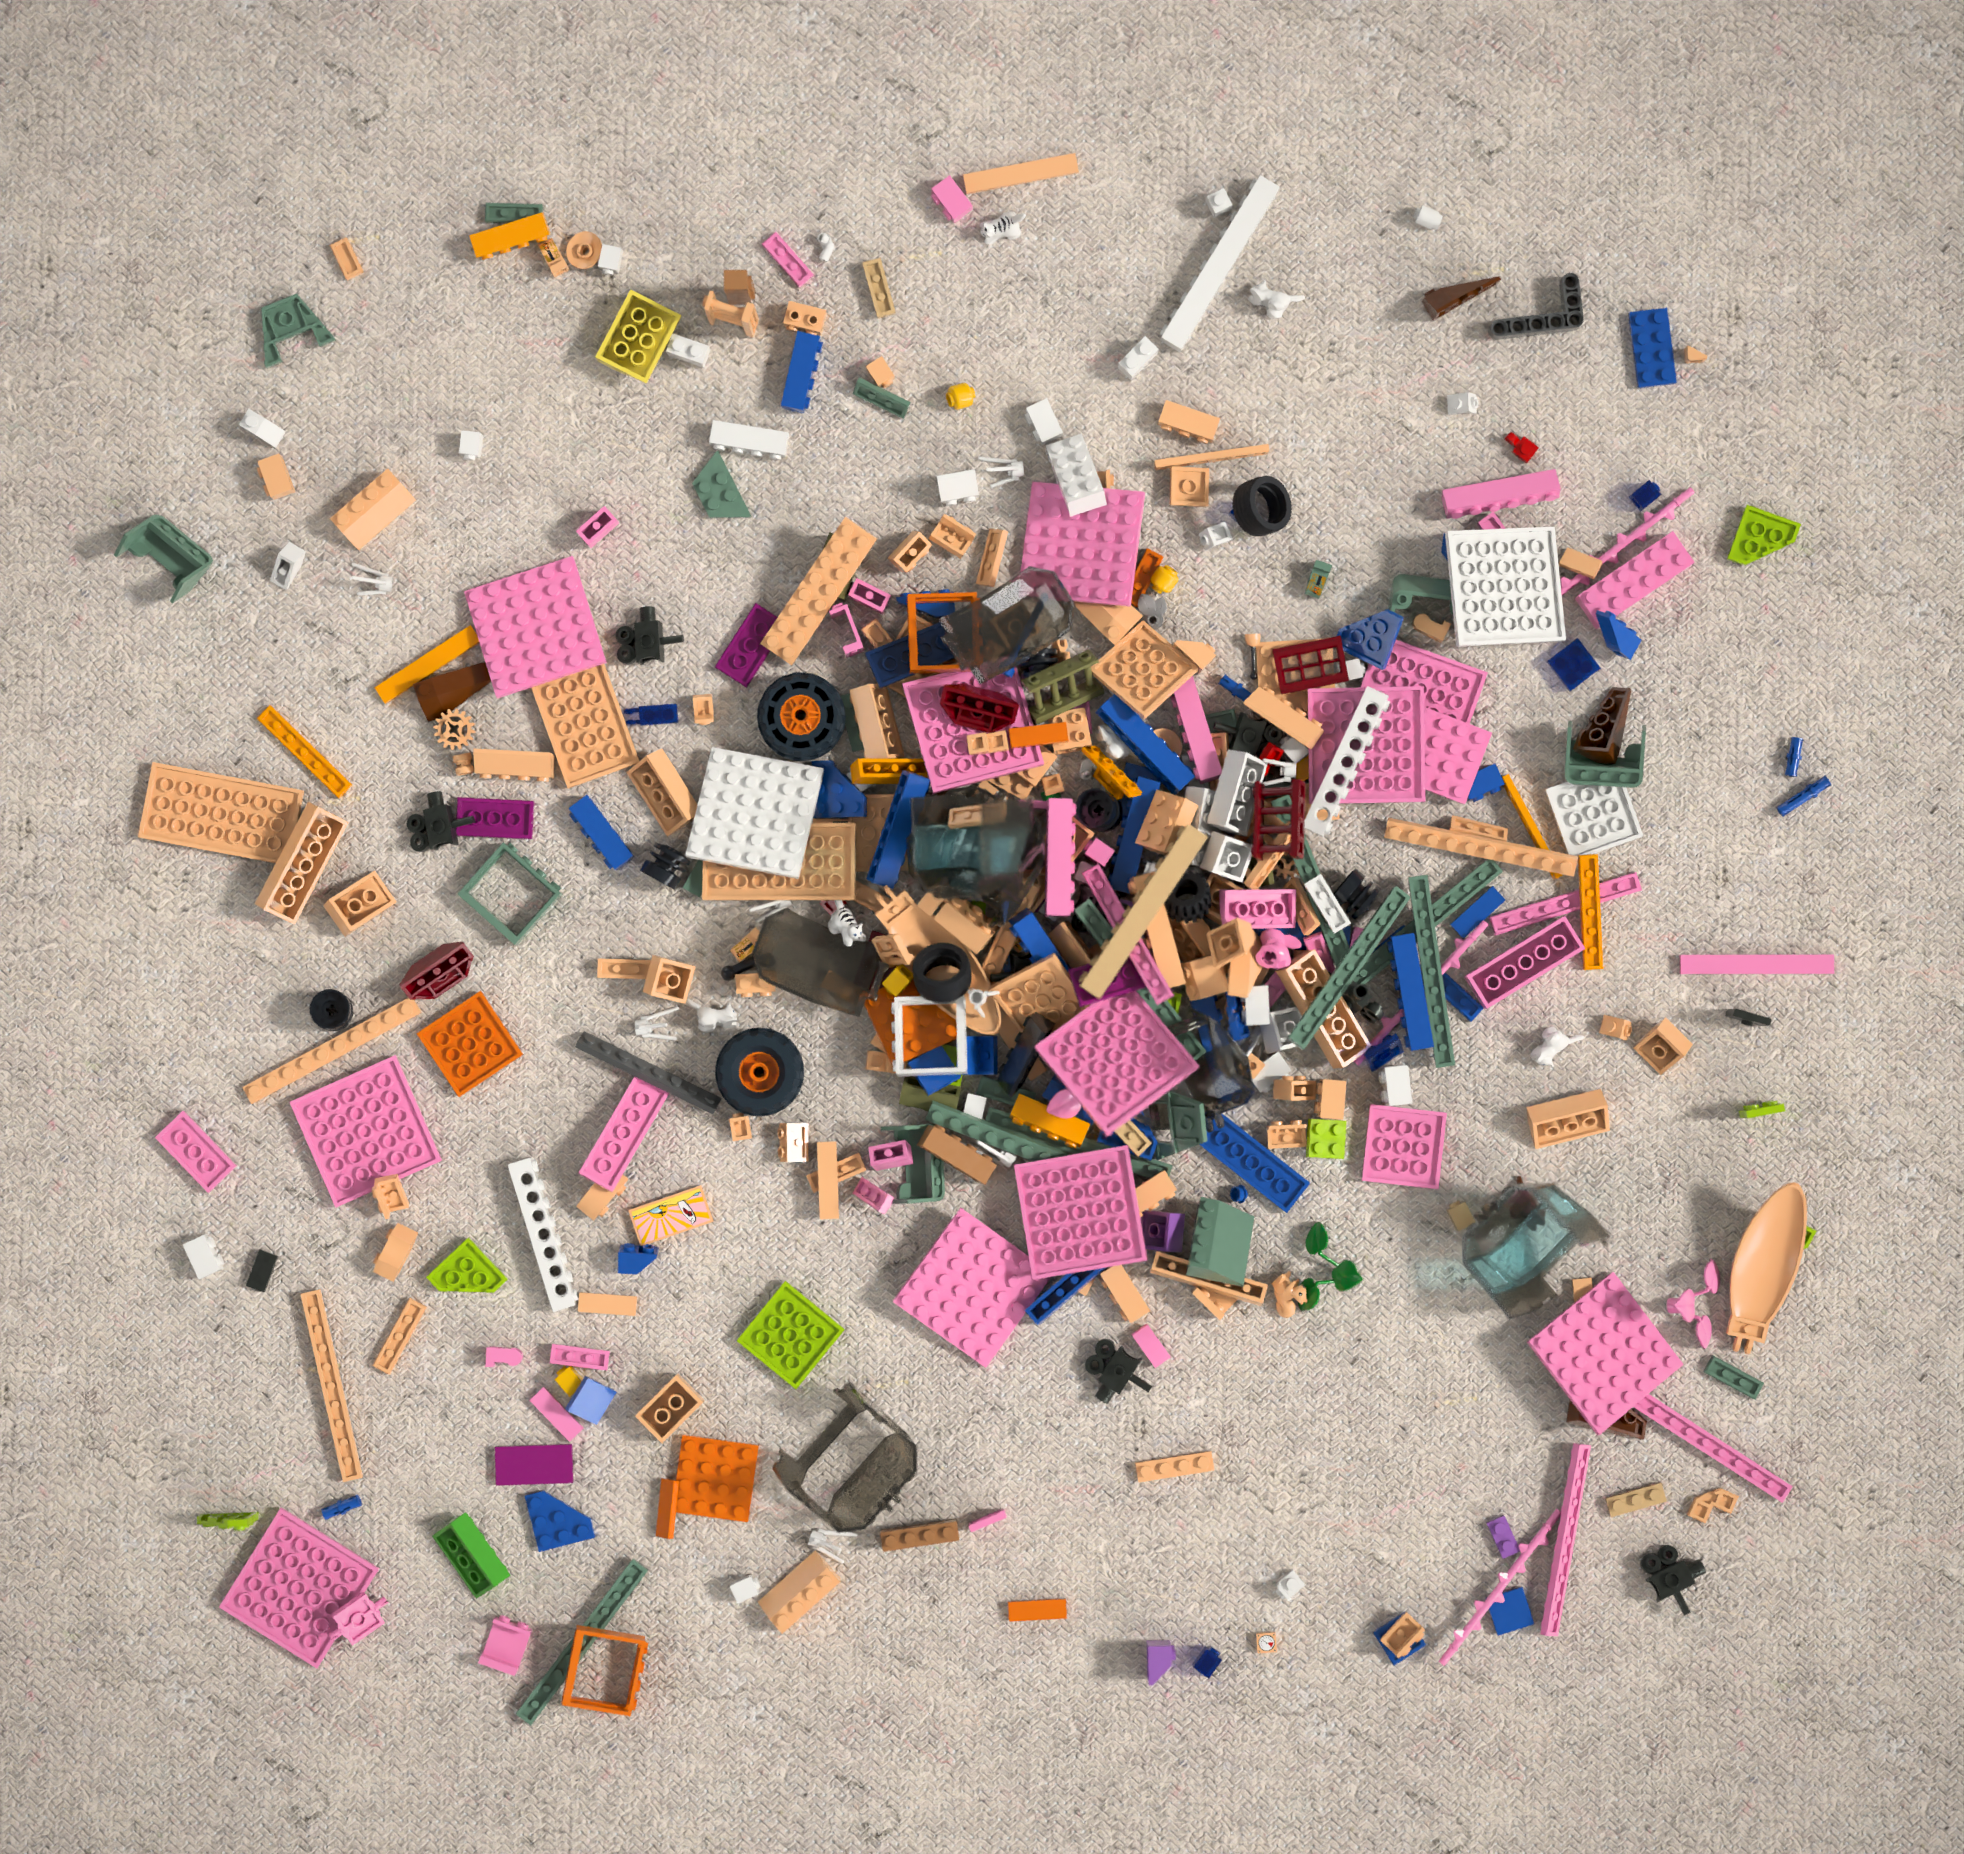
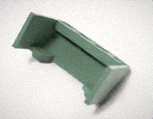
M153 515L125 533L114 553L115 557H118L127 550L137 557H144L149 554L176 576L173 581V587L176 590L170 600L172 604L192 590L213 562L212 557L161 515Z
M1399 574L1393 579L1388 610L1395 612V609H1406L1411 605L1412 596L1450 600L1449 609L1453 615L1450 580Z
M1573 721L1568 722L1565 779L1569 783L1629 788L1638 787L1642 783L1646 725H1642L1641 744H1630L1625 750V758L1618 757L1616 764L1596 763L1573 750L1576 740H1571Z
M936 1124L881 1127V1130H894L895 1141L906 1140L912 1149L913 1164L905 1165L906 1183L899 1184L896 1190L897 1199H893L892 1204L933 1202L943 1199L945 1195L944 1161L917 1145L927 1126H935Z

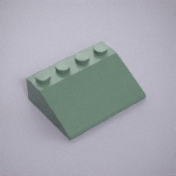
M1201 1197L1197 1207L1186 1275L1243 1287L1254 1216L1220 1200Z

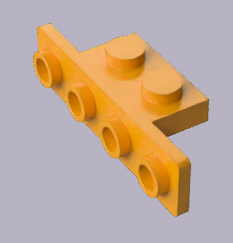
M1097 746L1082 748L1081 751L1097 766L1093 777L1116 799H1122L1124 794L1127 797L1141 796L1142 791L1111 759L1107 758Z

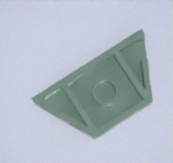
M716 451L692 483L709 518H751L752 516L719 451Z

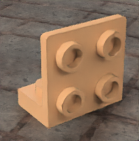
M1085 708L1068 710L1048 719L1049 724L1066 722L1069 741L1053 744V754L1060 755L1081 751L1083 747L1092 746Z
M1195 1287L1191 1291L1219 1320L1225 1316L1224 1313L1238 1300L1206 1290L1203 1287Z

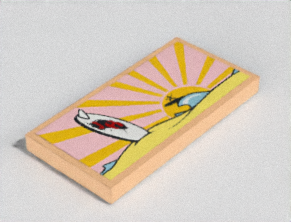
M702 1185L628 1210L640 1246L714 1222Z

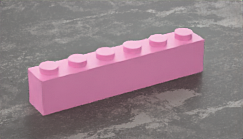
M1556 469L1444 489L1442 490V503L1446 519H1458L1470 514L1478 515L1481 512H1495L1508 507L1516 508L1524 504L1533 505L1540 501H1553L1559 498L1561 488Z
M1192 676L1170 698L1173 708L1177 707L1179 713L1176 715L1178 725H1182L1184 732L1181 734L1184 744L1188 743L1190 749L1187 751L1189 761H1193L1195 768L1192 769L1195 780L1199 779L1200 784L1219 779L1222 769Z

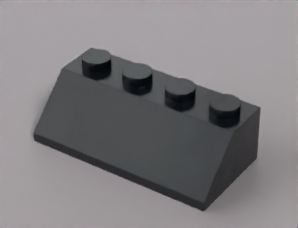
M1037 1012L1031 1017L1027 1016L1023 1023L1025 1027L1023 1032H1019L1014 1040L1016 1042L1015 1047H1011L1006 1055L1008 1061L1006 1064L1003 1063L998 1070L1000 1076L997 1081L1010 1097L1023 1086L1039 1056L1035 1050V1045L1048 1037L1056 1024Z

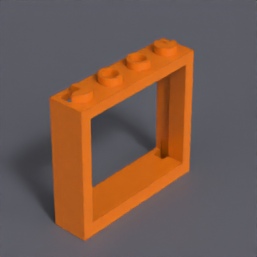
M977 592L907 594L910 674L979 672L980 666H983V655H979V647H982V636H979L978 628H982V619L978 617V609H981L980 598H977ZM970 602L973 664L918 666L916 603Z
M576 1625L562 1695V1705L631 1716L632 1710L635 1711L637 1699H634L635 1693L639 1692L641 1680H638L639 1673H643L645 1665L642 1657L643 1654H647L648 1643H646L645 1636ZM584 1635L637 1643L626 1704L572 1696Z

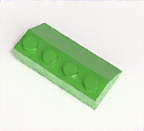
M466 1512L432 1535L476 1599L510 1576L506 1566L499 1560L494 1549L490 1547L484 1535L478 1530L472 1518Z

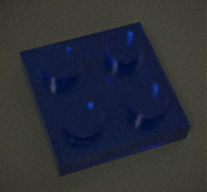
M1578 638L1546 661L1569 692L1601 669Z
M1395 1033L1392 1036H1386L1377 1046L1369 1047L1363 1055L1371 1072H1374L1403 1053L1404 1050L1400 1038Z

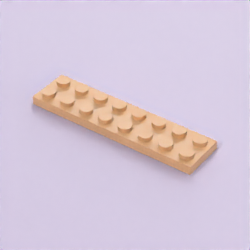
M845 517L760 644L790 665H793L878 538Z

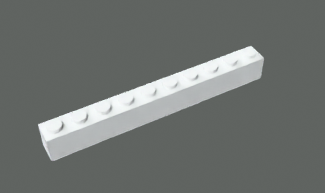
M1261 175L1258 180L1254 178L1249 186L1251 190L1249 195H1244L1239 203L1241 208L1238 212H1233L1229 219L1231 222L1228 228L1224 227L1219 235L1222 238L1219 244L1215 243L1209 252L1211 257L1208 261L1206 259L1203 261L1199 268L1201 270L1198 277L1194 276L1190 283L1192 288L1189 293L1185 292L1179 301L1182 303L1179 309L1175 308L1170 316L1172 321L1169 325L1165 324L1160 332L1162 335L1161 342L1178 352H1181L1280 189L1278 185Z

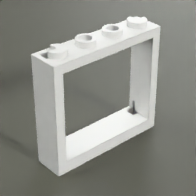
M963 995L961 998L947 1003L931 1002L922 996L894 997V1003H892L891 1008L892 1014H895V1022H892V1033H895V1041H892V1052L896 1054V1060L892 1061L893 1072H896L898 1077L967 1074L966 997ZM956 1004L958 1067L904 1069L902 1006Z

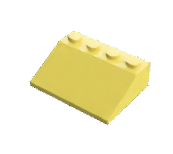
M630 289L595 358L598 362L613 370L647 384L682 315Z

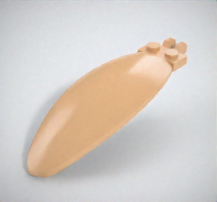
M885 885L883 887L884 891L892 898L887 904L880 894L876 893L874 895L883 906L875 915L888 929L889 935L899 933L900 937L904 940V945L909 954L916 957L923 948L937 943H949L959 946L967 954L970 961L972 973L970 988L973 987L974 990H981L983 992L989 991L991 984L972 951L935 921L934 914L929 916L917 906L905 889L895 896L889 887ZM913 965L906 966L913 973ZM941 965L929 970L925 976L929 978V972L958 973L959 969L949 965ZM965 993L966 1026L982 1034H997L1001 1029L1002 1021L1000 1008L993 995L987 996L986 1002L980 1005L985 1014V1017L982 1018L974 1008L975 1005L970 1002L969 994ZM936 1004L944 1012L957 1020L956 1004Z
M1792 1182L1783 1185L1765 1201L1750 1221L1737 1247L1730 1277V1308L1732 1315H1730L1726 1334L1736 1336L1732 1348L1733 1351H1739L1742 1338L1747 1339L1744 1353L1748 1355L1751 1352L1754 1341L1765 1343L1769 1323L1781 1308L1795 1280L1803 1254L1807 1225L1806 1197L1803 1189L1797 1183Z

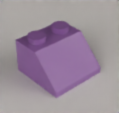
M1152 1210L1141 1212L1143 1214L1141 1216V1224L1146 1249L1182 1252L1185 1214Z
M1147 1640V1680L1149 1686L1154 1685L1172 1666V1660H1175L1174 1645H1171L1170 1640Z

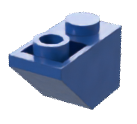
M1496 763L1477 772L1467 801L1472 799L1473 802L1483 799V794L1489 791L1491 795L1501 791L1500 786H1503L1505 783Z
M632 1243L620 1244L618 1274L637 1275L657 1258L659 1247L651 1244L643 1246Z

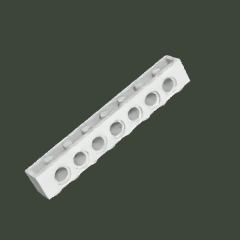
M1367 686L1305 818V829L1324 837L1325 833H1330L1333 826L1330 822L1333 816H1338L1341 809L1339 803L1341 799L1345 800L1350 790L1347 786L1350 781H1354L1358 773L1355 771L1357 764H1362L1366 756L1363 753L1366 746L1370 747L1374 739L1372 732L1374 728L1378 730L1382 719L1379 717L1382 711L1386 712L1391 701H1388V695ZM1369 705L1377 707V712L1374 715H1369L1366 712ZM1363 722L1369 725L1368 731L1364 733L1358 730L1359 724ZM1353 740L1360 741L1361 746L1358 750L1350 748V743ZM1346 757L1353 760L1352 765L1348 768L1342 766V760ZM1336 775L1344 777L1342 785L1334 784L1333 780ZM1327 793H1335L1336 800L1332 803L1325 800ZM1320 810H1326L1328 817L1325 820H1319L1317 813Z
M532 1157L508 1164L552 1311L555 1312L577 1304L576 1301L579 1300L576 1289H572L571 1282H573V1277L570 1270L567 1271L565 1266L567 1263L565 1252L561 1253L559 1245H562L559 1234H555L554 1227L556 1222L554 1216H550L548 1208H550L548 1197L543 1195L542 1190L545 1187L542 1178L539 1179L537 1171H539L537 1161H533ZM525 1173L532 1176L530 1184L523 1182L522 1178ZM530 1192H535L538 1196L537 1201L534 1203L528 1199ZM536 1210H540L543 1213L541 1221H537L534 1218ZM543 1228L549 1232L547 1239H542L539 1235L540 1230ZM547 1247H552L555 1251V1255L552 1258L547 1257L545 1254ZM553 1265L560 1268L559 1276H554L551 1273ZM558 1284L565 1285V1294H559L557 1292L556 1288Z

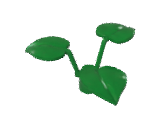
M1321 1222L1315 1223L1306 1237V1249L1311 1255L1318 1253L1319 1256L1335 1265L1336 1268L1332 1270L1333 1280L1316 1281L1314 1283L1312 1278H1307L1300 1284L1305 1286L1307 1298L1306 1303L1300 1304L1298 1302L1299 1309L1302 1312L1311 1310L1318 1303L1320 1297L1318 1285L1334 1283L1338 1291L1344 1292L1363 1281L1354 1262L1346 1259L1338 1264L1322 1253L1321 1250L1327 1247L1328 1235Z

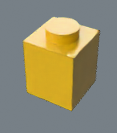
M901 964L895 968L882 984L888 993L896 997L914 979L913 973L904 964Z
M566 1366L562 1367L556 1373L558 1377L555 1378V1381L569 1397L576 1392L583 1380L572 1366L568 1368Z

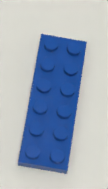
M1220 1111L1207 1126L1208 1141L1199 1145L1287 1213L1309 1186V1181Z

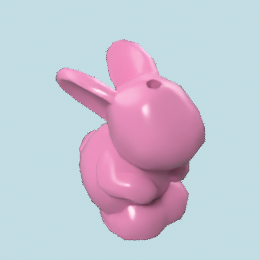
M1266 929L1260 935L1262 947L1256 954V961L1265 968H1287L1290 966L1292 959L1287 948L1298 949L1301 947V942L1294 936L1284 935L1280 930Z

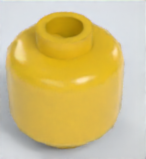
M965 382L950 386L946 393L948 405L955 410L971 406L973 398H975L973 387H969Z
M1166 564L1165 566H1158L1150 578L1153 584L1152 589L1159 594L1162 592L1170 593L1178 582V572Z

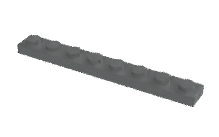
M585 1031L576 1043L575 1048L711 1114H714L720 1104L721 1097Z

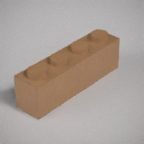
M724 270V291L730 305H746L747 302L752 304V299H755V288L752 276L748 275V271Z
M937 1124L935 1126L928 1125L917 1145L979 1184L986 1185L996 1167V1164L991 1162L993 1158L984 1153L982 1155L976 1152L977 1148L970 1144L965 1146L961 1143L962 1139L956 1135L951 1134L949 1136L944 1133L946 1129Z
M957 1518L880 1530L883 1552L960 1540Z

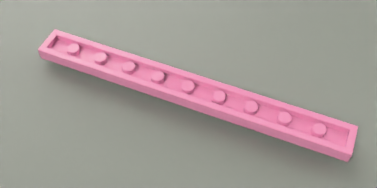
M1648 1394L1633 1406L1783 1503L1793 1486Z
M1573 1443L1567 1484L1564 1490L1565 1495L1561 1507L1560 1524L1554 1547L1555 1552L1551 1565L1547 1598L1544 1604L1545 1610L1541 1622L1540 1634L1545 1636H1558L1591 1449V1445Z

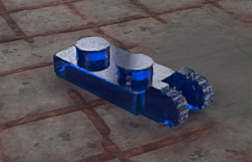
M677 704L638 706L639 708L624 709V714L627 715L639 713V720L625 721L627 726L679 723Z

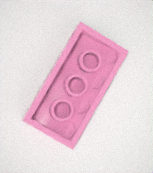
M1219 889L1222 925L1235 918H1239L1251 923L1252 929L1295 928L1296 889Z

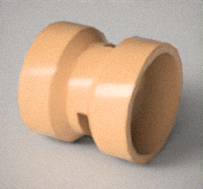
M471 753L452 757L453 762L457 766L455 769L456 776L475 772L474 766L471 765Z

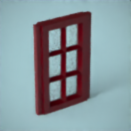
M1341 636L1272 649L1281 695L1349 681Z

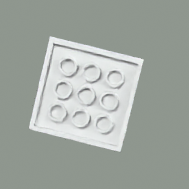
M1565 782L1545 789L1562 841L1569 855L1594 854L1643 837L1626 787L1579 785Z

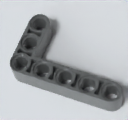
M1567 273L1559 283L1562 312L1498 319L1490 325L1488 329L1489 336L1494 340L1577 330L1584 321L1578 276L1574 273ZM1565 280H1572L1573 287L1566 286ZM1573 298L1576 305L1570 306L1567 303V299ZM1569 318H1577L1578 324H1571ZM1556 319L1559 322V327H1553L1550 320ZM1537 321L1540 324V329H1534L1531 322ZM1512 324H1519L1521 331H1515ZM1500 326L1503 332L1497 334L1494 332L1493 327Z

